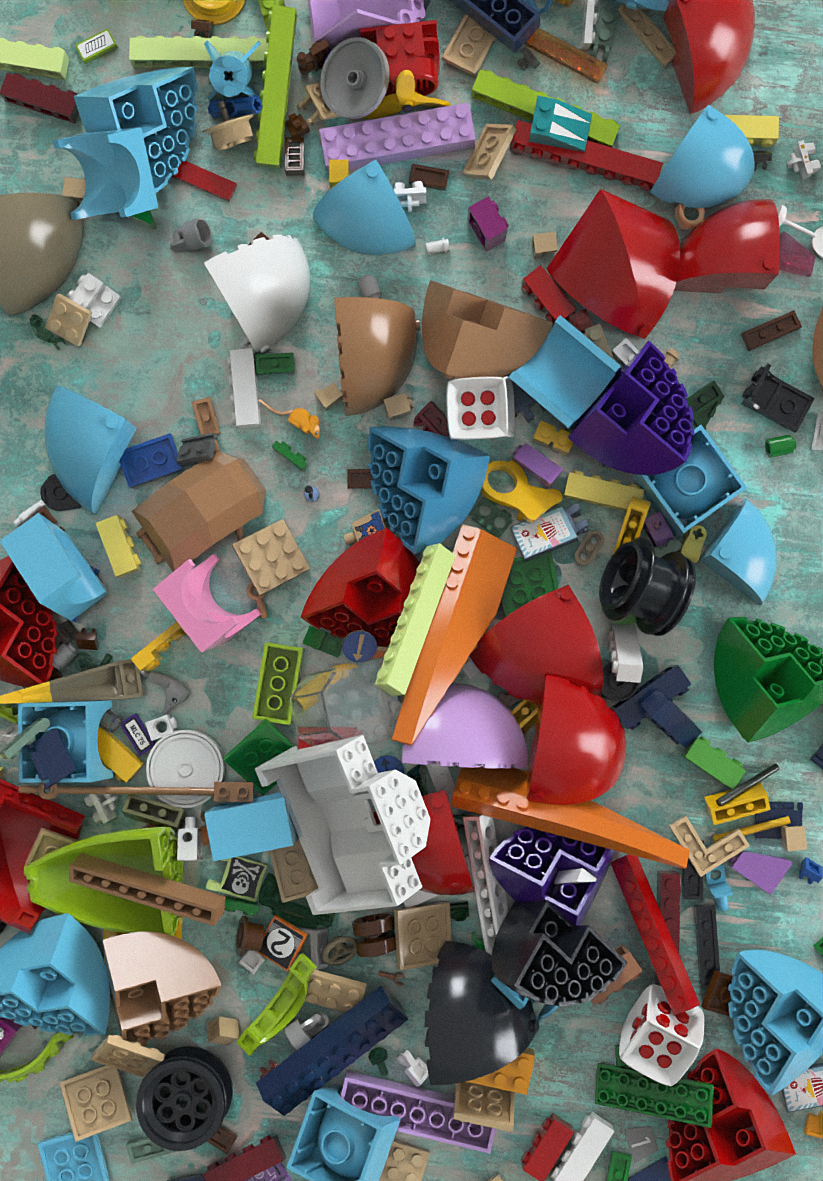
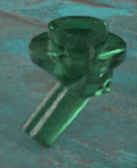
M382 1047L374 1048L368 1055L369 1061L372 1065L377 1064L381 1076L388 1074L384 1063L388 1059L387 1051Z

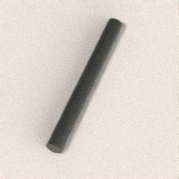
M776 763L718 798L716 803L718 806L726 804L780 770L779 766Z

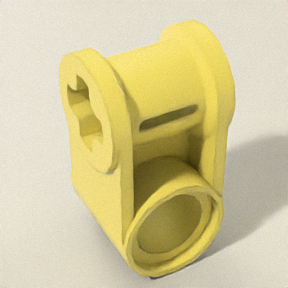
M700 525L693 526L686 531L681 544L682 548L679 552L693 563H697L700 558L707 535L705 528ZM693 531H697L700 537L695 538V535L692 534Z

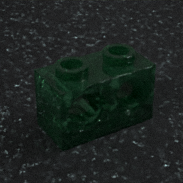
M483 496L470 512L469 517L491 535L500 538L514 521L511 519L512 515L505 509L501 511L496 507L497 503ZM480 507H488L490 514L487 516L481 515L479 512ZM497 518L503 519L505 522L504 527H496L494 520Z

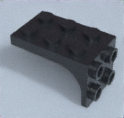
M766 364L764 367L761 366L751 378L753 383L743 392L742 397L744 400L741 404L783 427L797 432L815 398L775 377L769 371L770 364Z

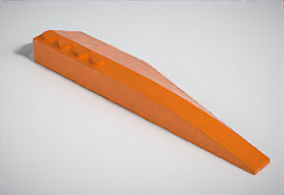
M462 524L453 550V554L456 556L407 687L392 741L412 746L426 721L435 711V707L446 694V690L453 683L468 660L472 650L474 651L478 641L485 634L489 624L497 615L517 548L482 529Z
M462 767L452 795V807L678 868H687L689 849L592 800L571 805H552L528 801L526 799L528 771L512 767Z

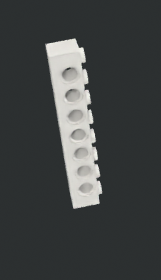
M473 812L464 816L463 821L485 951L492 955L496 935L509 910L506 892L496 880L489 864L490 856L498 847L493 818Z

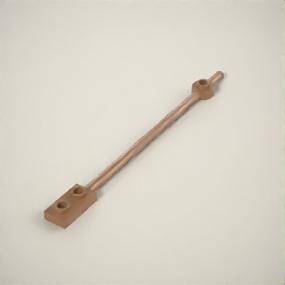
M207 397L191 402L200 434L204 435L214 432L216 436L220 435L221 432L211 398ZM217 439L215 440L214 454L220 451ZM242 527L235 530L238 541L245 538ZM250 580V584L247 587V595L256 601L257 608L262 614L260 618H268L263 601L266 593L260 596L254 593L255 588Z
M214 782V788L59 786L56 783L50 787L51 791L49 793L45 792V783H40L39 786H19V793H39L43 799H54L58 794L214 796V802H254V782Z

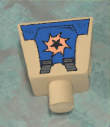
M380 509L352 523L354 531L343 536L346 545H350L385 529Z

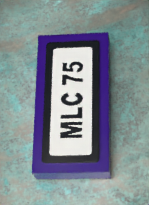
M137 713L120 723L139 756L151 750L156 744L154 740L151 741L149 732Z

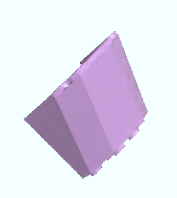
M308 0L313 42H321L325 39L329 47L337 46L349 38H361L360 28L420 22L426 16L424 0Z

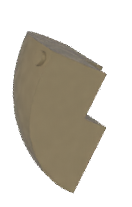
M49 193L0 195V305L9 316L23 313L32 309L39 302H44L47 299L46 297L62 286L69 271L75 266L79 247L82 245L81 238L84 224L83 218L71 220L70 212L80 205L74 199Z

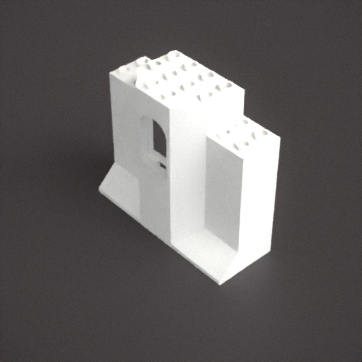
M363 735L298 749L297 746H294L255 768L262 787L276 781L282 797H285L289 815L318 885V889L306 896L313 915L394 907L400 905L422 888L411 857L426 847L430 816L415 780L397 770L377 772ZM367 799L372 800L381 824L376 823Z

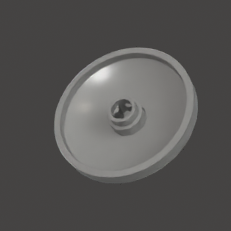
M354 37L339 43L328 55L321 72V93L328 108L335 114L347 119H359L373 112L386 94L389 84V65L382 49L365 38Z

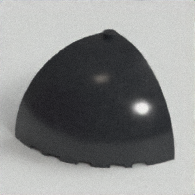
M548 900L514 902L496 935L491 956L493 972L503 984L528 999L556 1006H572L594 999L593 997L598 993L606 991V987L612 981L615 982L628 963L589 925H573Z
M444 942L437 955V958L440 959L437 967L433 966L432 983H429L427 999H430L429 1011H425V1027H428L425 1047H429L430 1059L426 1060L431 1085L462 1083L493 1073L520 1056L530 1045L536 1032L539 1031V1021L536 1020L531 1000L528 999L526 1005L519 1010L492 983L491 980L495 975L491 964L492 955L480 948L461 942Z

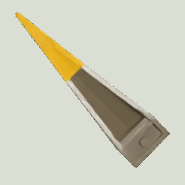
M131 659L121 660L1 695L0 704L123 700L143 696L140 671Z

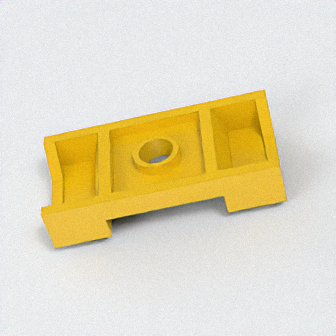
M175 622L130 659L140 671H153L160 665L159 661L163 659L159 652H165L171 647L170 643L172 641L180 640L186 635V632L178 622Z

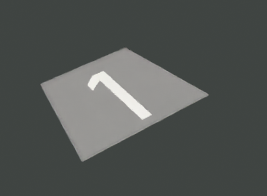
M651 1126L624 1129L634 1163L658 1151Z

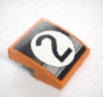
M275 915L264 933L262 947L257 953L289 972L298 953L302 950L308 934Z

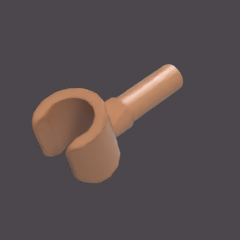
M382 971L378 972V976L394 980L397 986L401 987L404 985L402 982L397 981L398 977L405 978L403 973L389 974Z

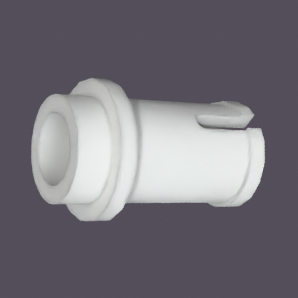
M442 238L439 241L426 243L428 255L443 251L447 253L450 250L448 239Z

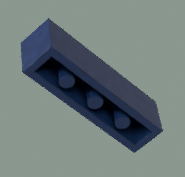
M659 688L641 703V706L645 709L643 714L670 737L676 745L681 743L686 748L702 733L697 725Z

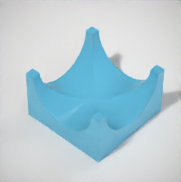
M141 127L88 132L52 140L54 149H65L78 159L85 175V195L79 207L70 212L71 220L116 212L120 213V217H128L158 208Z

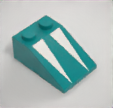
M537 96L528 142L585 152L592 114L557 99Z

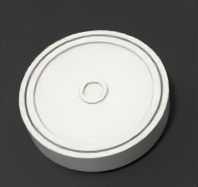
M192 729L175 731L162 737L150 751L146 764L148 783L150 787L214 788V782H223L225 778L226 762L223 759L224 754L217 742L201 731ZM156 795L163 802L179 808L195 807L213 797L203 795Z

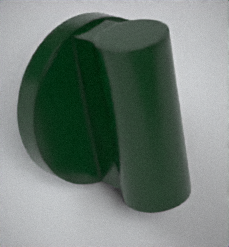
M468 901L450 903V917L458 922L466 920L469 916Z

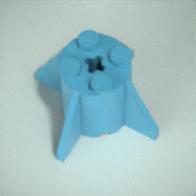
M208 40L204 43L213 62L210 68L209 79L214 90L207 97L209 100L217 92L226 97H232L243 92L249 96H258L260 99V93L250 84L253 77L252 63L249 60L251 54L260 46L261 43L259 41L246 54L239 51H227L223 55Z

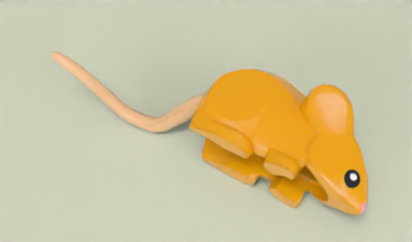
M258 399L259 402L278 415L290 414L288 421L291 425L299 430L301 429L306 435L311 433L313 437L319 439L320 421L316 415L311 416L303 408L279 412Z

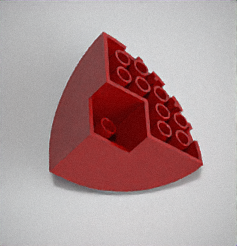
M753 0L669 1L663 18L676 51L672 65L690 115L706 108L707 105H711L720 96L722 97L740 76L753 43L755 29Z
M754 199L731 204L707 216L699 225L693 228L680 244V267L674 291L721 294L726 287L765 290L779 274L780 229L778 212L773 200Z
M388 528L375 532L353 544L328 567L311 591L300 618L317 629L322 627L331 631L330 635L334 637H346L353 631L364 630L370 632L375 637L377 646L387 647L390 645L391 636L395 632L397 620L401 616L404 602L409 595L410 586L415 579L417 568L420 564L413 553Z
M7 556L0 560V681L22 687H32L48 682L54 667L52 665L53 656L57 653V648H55L57 624L56 621H53L52 610L38 602L11 558Z
M569 585L542 595L506 616L480 638L474 651L472 650L469 655L475 666L482 674L485 673L493 681L494 685H499L515 698L532 701V704L539 705L546 674L570 680L571 684L578 687L582 685L591 694L601 696L603 666L599 646L590 621Z
M547 674L545 675L536 714L535 735L528 763L526 799L531 802L552 805H571L593 800L609 791L620 778L626 758L625 730L620 724L617 713L611 710L606 705L607 702L599 695L591 694L582 685L578 687L571 684L570 680Z
M445 790L422 796L430 816L425 848L411 857L422 888L419 890L436 895H464L475 892L448 794ZM373 812L376 823L381 824L377 812Z
M714 1049L698 1061L699 1064L692 1072L689 1071L687 1079L714 1085L712 1127L709 1128L668 1119L669 1138L666 1141V1147L669 1148V1161H667L671 1181H732L767 1169L796 1155L785 1125L773 1102L756 1078L737 1059L722 1050Z

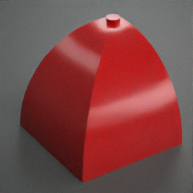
M600 189L546 269L571 297L590 312L625 332L646 339L667 308L676 286L680 267L679 238L670 220Z
M0 779V921L30 934L45 910L44 907L31 902L30 894L27 892V884L30 880H27L26 876H24L25 862L42 827L78 840L85 815L48 799H43L34 793H19L18 786Z

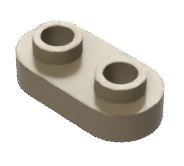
M593 530L584 537L574 553V560L578 565L586 566L593 561L604 544V536L601 532ZM592 537L597 539L596 544L591 543ZM581 553H585L587 555V558L585 560H582L580 558Z

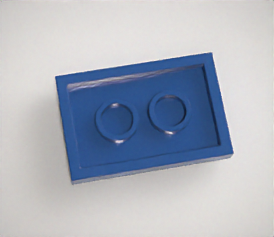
M171 433L125 449L120 458V463L130 489L184 470L183 465L180 466L176 462L178 450Z

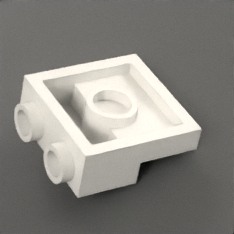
M87 273L86 276L82 275L77 282L79 286L75 291L71 290L67 298L92 312L90 322L101 328L122 297L93 275Z

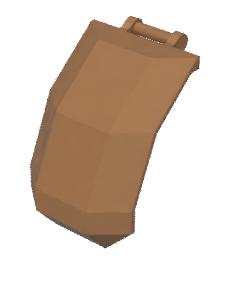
M219 451L213 454L212 459L197 463L166 483L131 512L142 526L136 534L147 545L155 557L154 560L157 565L166 561L174 572L187 560L191 559L193 561L212 545L249 521L262 515L266 490L245 459Z

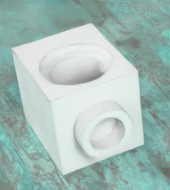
M171 714L145 722L151 741L172 734L178 728L175 717H171ZM161 721L167 724V730L165 732H162L159 729V723Z

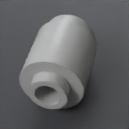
M366 274L360 277V281L357 284L362 296L382 299V292L375 276Z
M63 642L57 648V653L53 656L52 665L58 670L65 668L78 656V648L72 642Z

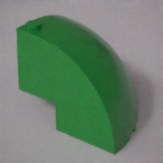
M746 617L728 618L716 643L714 676L717 692L727 716L747 743L788 728L823 704V649L808 644L809 640L796 632L794 635L786 632L785 627L775 623L769 625L757 618L755 621H749Z

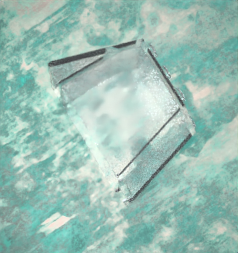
M384 657L304 675L289 698L297 737L311 746L360 735L364 736L366 744L392 739L405 695L391 696L375 685L377 673L381 669Z

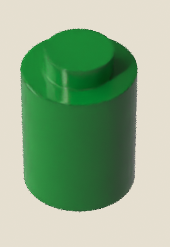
M790 435L766 439V453L769 458L793 453L794 449H796L795 438H792Z

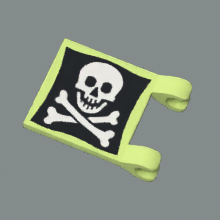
M240 856L223 859L222 861H227L228 863L222 882L209 879L206 888L256 902L267 864Z

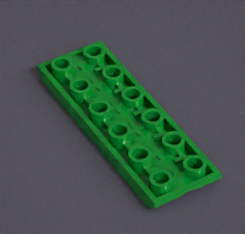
M606 1063L597 1064L595 1104L709 1128L712 1127L714 1085L681 1078L675 1085L668 1086L632 1068L618 1067Z

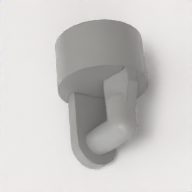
M199 217L184 222L182 227L174 230L170 249L174 252H182L188 249L196 250L209 246L212 242V233L206 220Z
M315 1014L306 1022H303L298 1017L288 1024L284 1031L290 1043L298 1050L327 1028L330 1019L325 1014Z

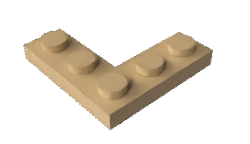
M684 815L668 825L678 843L690 850L688 859L700 877L750 847L740 829L734 830L706 848L687 816Z

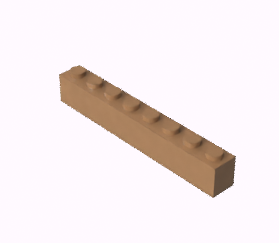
M81 853L70 864L69 882L211 926H214L224 914L226 897L84 853Z

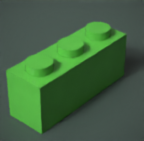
M702 736L700 738L697 737L687 746L681 756L733 790L746 772L742 768L743 764L735 758L732 760L727 758V753L719 747L716 749L711 747V742Z

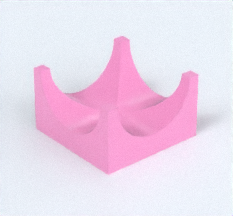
M216 554L211 555L194 569L192 568L195 564L192 560H187L153 588L154 592L201 653L229 642L262 615L258 609H254L247 614L238 615L229 613L218 606L212 597L209 585L211 572L220 560Z

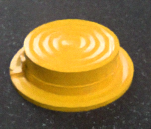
M183 0L186 10L194 19L214 21V25L225 24L233 20L242 11L246 0Z

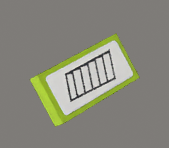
M108 28L75 45L84 64L118 47Z

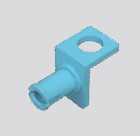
M721 864L705 874L707 887L716 900V909L718 911H725L729 909L727 896L733 895V892L726 882L725 868ZM713 870L721 872L720 876L716 879L710 877V873Z

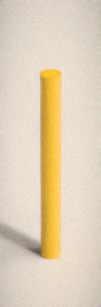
M789 816L740 828L745 836L787 825L791 822ZM734 830L713 835L712 837L714 843L719 841L726 835L730 834Z

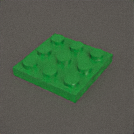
M551 552L526 562L523 557L514 558L501 599L504 618L532 600L558 589Z
M266 718L227 753L223 759L247 782H254V789L263 796L277 782L275 781L268 786L262 787L255 768L295 745Z

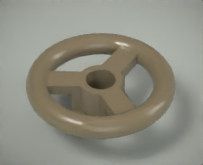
M336 936L332 938L323 950V961L333 966L346 963L357 953L355 944L357 940L350 936ZM345 942L352 943L353 946L347 947ZM332 950L333 954L328 958V953ZM346 953H349V954H347L346 956H344V957H342V958H340V959H337L339 956H342V955H344V954H346Z

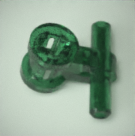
M80 652L74 659V664L77 670L83 672L109 664L113 656L107 653L100 665L92 662L91 656L88 653ZM84 658H86L88 664H83L82 666H80V662L78 660H83Z

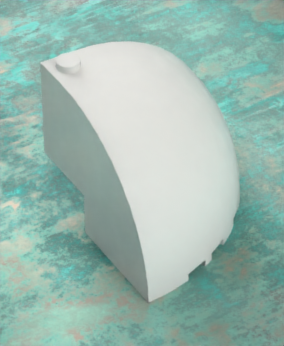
M272 235L270 240H265L264 237L252 240V245H238L234 252L227 254L225 251L204 262L213 281L256 354L267 352L271 349L270 346L290 332L301 317L308 300L310 290L308 261L298 239L295 237L292 239L290 235Z

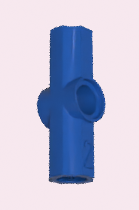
M258 96L236 97L210 101L208 112L213 118L222 117L217 105L220 101L225 102L230 117L261 113L263 106L262 100Z

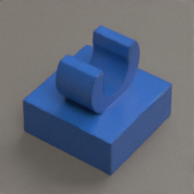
M805 857L801 862L799 879L807 876L808 884H812L814 881L819 883L823 878V867Z

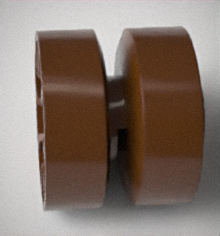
M391 913L367 915L352 921L354 936L363 937L355 942L359 957H377L396 950L395 934L385 933L394 928Z

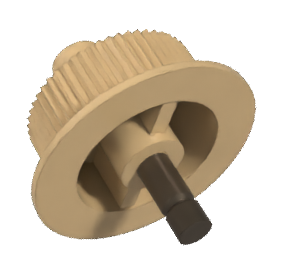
M218 102L217 105L223 122L203 130V133L210 134L214 147L221 151L252 141L253 132L249 120L253 117V114L230 119L225 102Z

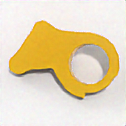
M512 459L509 462L499 460L489 463L481 492L487 499L518 510L517 520L521 521L524 518L530 523H533L554 505L559 504L563 498L562 493L557 489H543L529 485L523 468ZM498 470L506 472L514 481V490L509 493L495 491L489 485L488 474Z

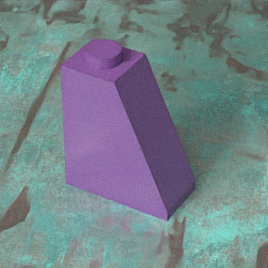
M527 443L523 447L519 445L513 452L515 455L513 461L518 463L546 489L550 487L563 471L560 466Z
M743 850L730 858L728 863L730 867L770 895L793 864L790 860L783 857Z

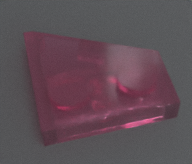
M782 231L780 235L779 270L810 277L816 257L788 233Z

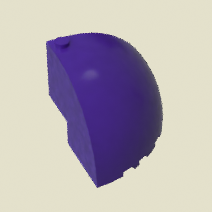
M648 341L590 407L567 438L589 456L613 469L637 475L661 474L671 471L686 462L692 448L691 438L694 436V430L692 429V421L694 420L692 407L688 406L686 400L688 394L683 383L679 384L676 376L677 372L674 368H669L664 361L666 357Z
M524 827L521 830L514 831L511 837L503 841L495 849L489 858V864L498 883L516 902L548 900L573 925H581L601 887L615 850ZM579 868L585 869L597 879L595 882L554 884L559 871Z

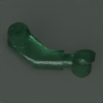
M36 314L31 315L29 320L36 336L48 343H53L55 348L59 350L60 348L57 343L63 342L65 344L64 339L54 337L53 334L47 332L42 319Z

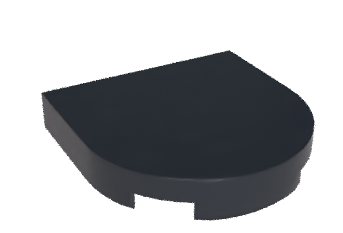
M55 474L50 475L41 486V499L49 508L55 511L81 508V505L63 488Z

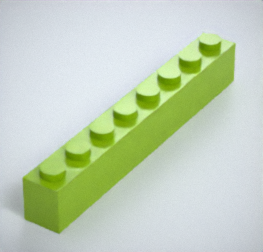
M273 5L272 11H269L268 23L271 24L270 31H267L266 43H269L268 51L264 53V63H267L266 71L263 70L262 72L264 90L260 91V100H262L263 107L261 113H258V121L260 122V129L256 130L258 148L254 149L253 155L257 165L262 167L281 169L298 15L296 8Z
M480 69L471 91V98L531 122L533 121L537 96L552 98L542 91H534L525 84L519 85L507 77H499L490 70L484 71ZM572 105V106H574V107L579 108V109L582 110V108H581L580 106ZM590 112L592 117L587 140L612 147L621 125L617 124L615 120L604 119L597 113Z

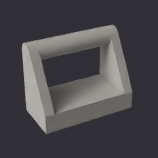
M297 927L303 932L310 934L311 961L317 966L316 970L328 967V964L322 959L323 950L328 945V928Z

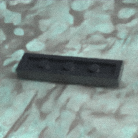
M714 904L694 905L700 984L709 985L714 971H720L716 907Z

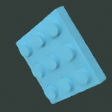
M73 1132L38 1142L37 1145L47 1181H110L98 1134L75 1142Z

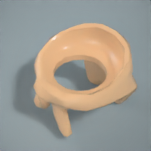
M679 203L675 208V220L679 225V230L693 229L704 220L705 208H694L695 211H698L699 216L696 220L691 221L684 216V210L687 207H683V204Z

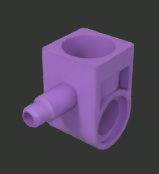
M660 511L645 519L643 527L655 548L674 538Z

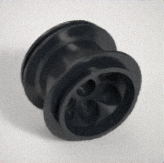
M638 537L623 544L608 561L601 578L599 599L605 616L609 620L619 621L631 614L636 616L637 627L642 633L654 636L667 634L680 622L690 605L696 584L695 566L689 558L677 551L669 552L661 558L655 556L653 544L646 537Z
M185 1046L167 1052L164 1060L155 1065L146 1074L137 1093V1118L146 1136L156 1145L172 1151L191 1150L211 1139L220 1128L232 1101V1080L226 1066L212 1052L200 1047ZM178 1074H184L187 1077V1081L179 1080ZM196 1082H203L205 1089H199L196 1086ZM163 1086L169 1087L170 1090H171V1093H170V1094L164 1093L163 1090H162V1087H163ZM183 1096L184 1100H188V1103L183 1104V1101H179V1097ZM198 1103H206L207 1109H201ZM165 1107H171L173 1113L171 1114ZM189 1115L191 1121L184 1120L182 1116Z

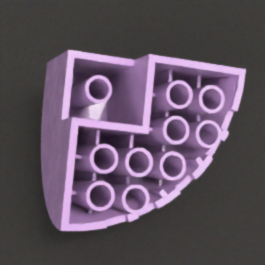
M452 683L446 690L442 700L435 707V711L426 721L412 746L403 745L402 763L422 765L439 763L440 766L458 765V767L469 768L481 766L483 768H511V766L525 768L528 767V755L524 735L516 718L499 699L481 688L468 684Z

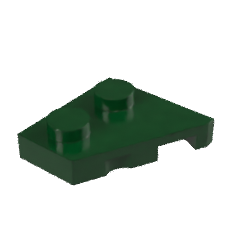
M715 380L686 398L688 406L692 407L694 424L696 427L702 425L705 430L709 420L713 418L717 406L721 404L725 397Z

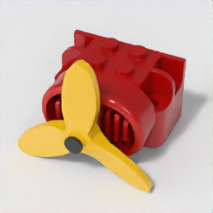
M437 20L360 28L361 38H365L378 45L384 52L389 65V84L386 94L379 106L373 112L363 117L364 119H379L396 114L401 110L403 112H410L414 106L427 108L451 106L448 101L426 97L433 93L439 85L440 54Z

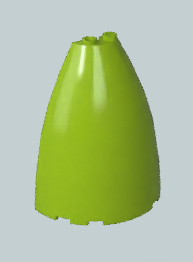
M148 827L102 833L72 842L25 865L24 876H26L27 880H30L27 884V892L30 894L31 902L60 915L70 914L80 923L109 931L127 934L133 932H158L174 936L179 921L176 914L69 882L70 864L81 853L181 883V879H184L183 861H177L178 837H174V830L171 827Z

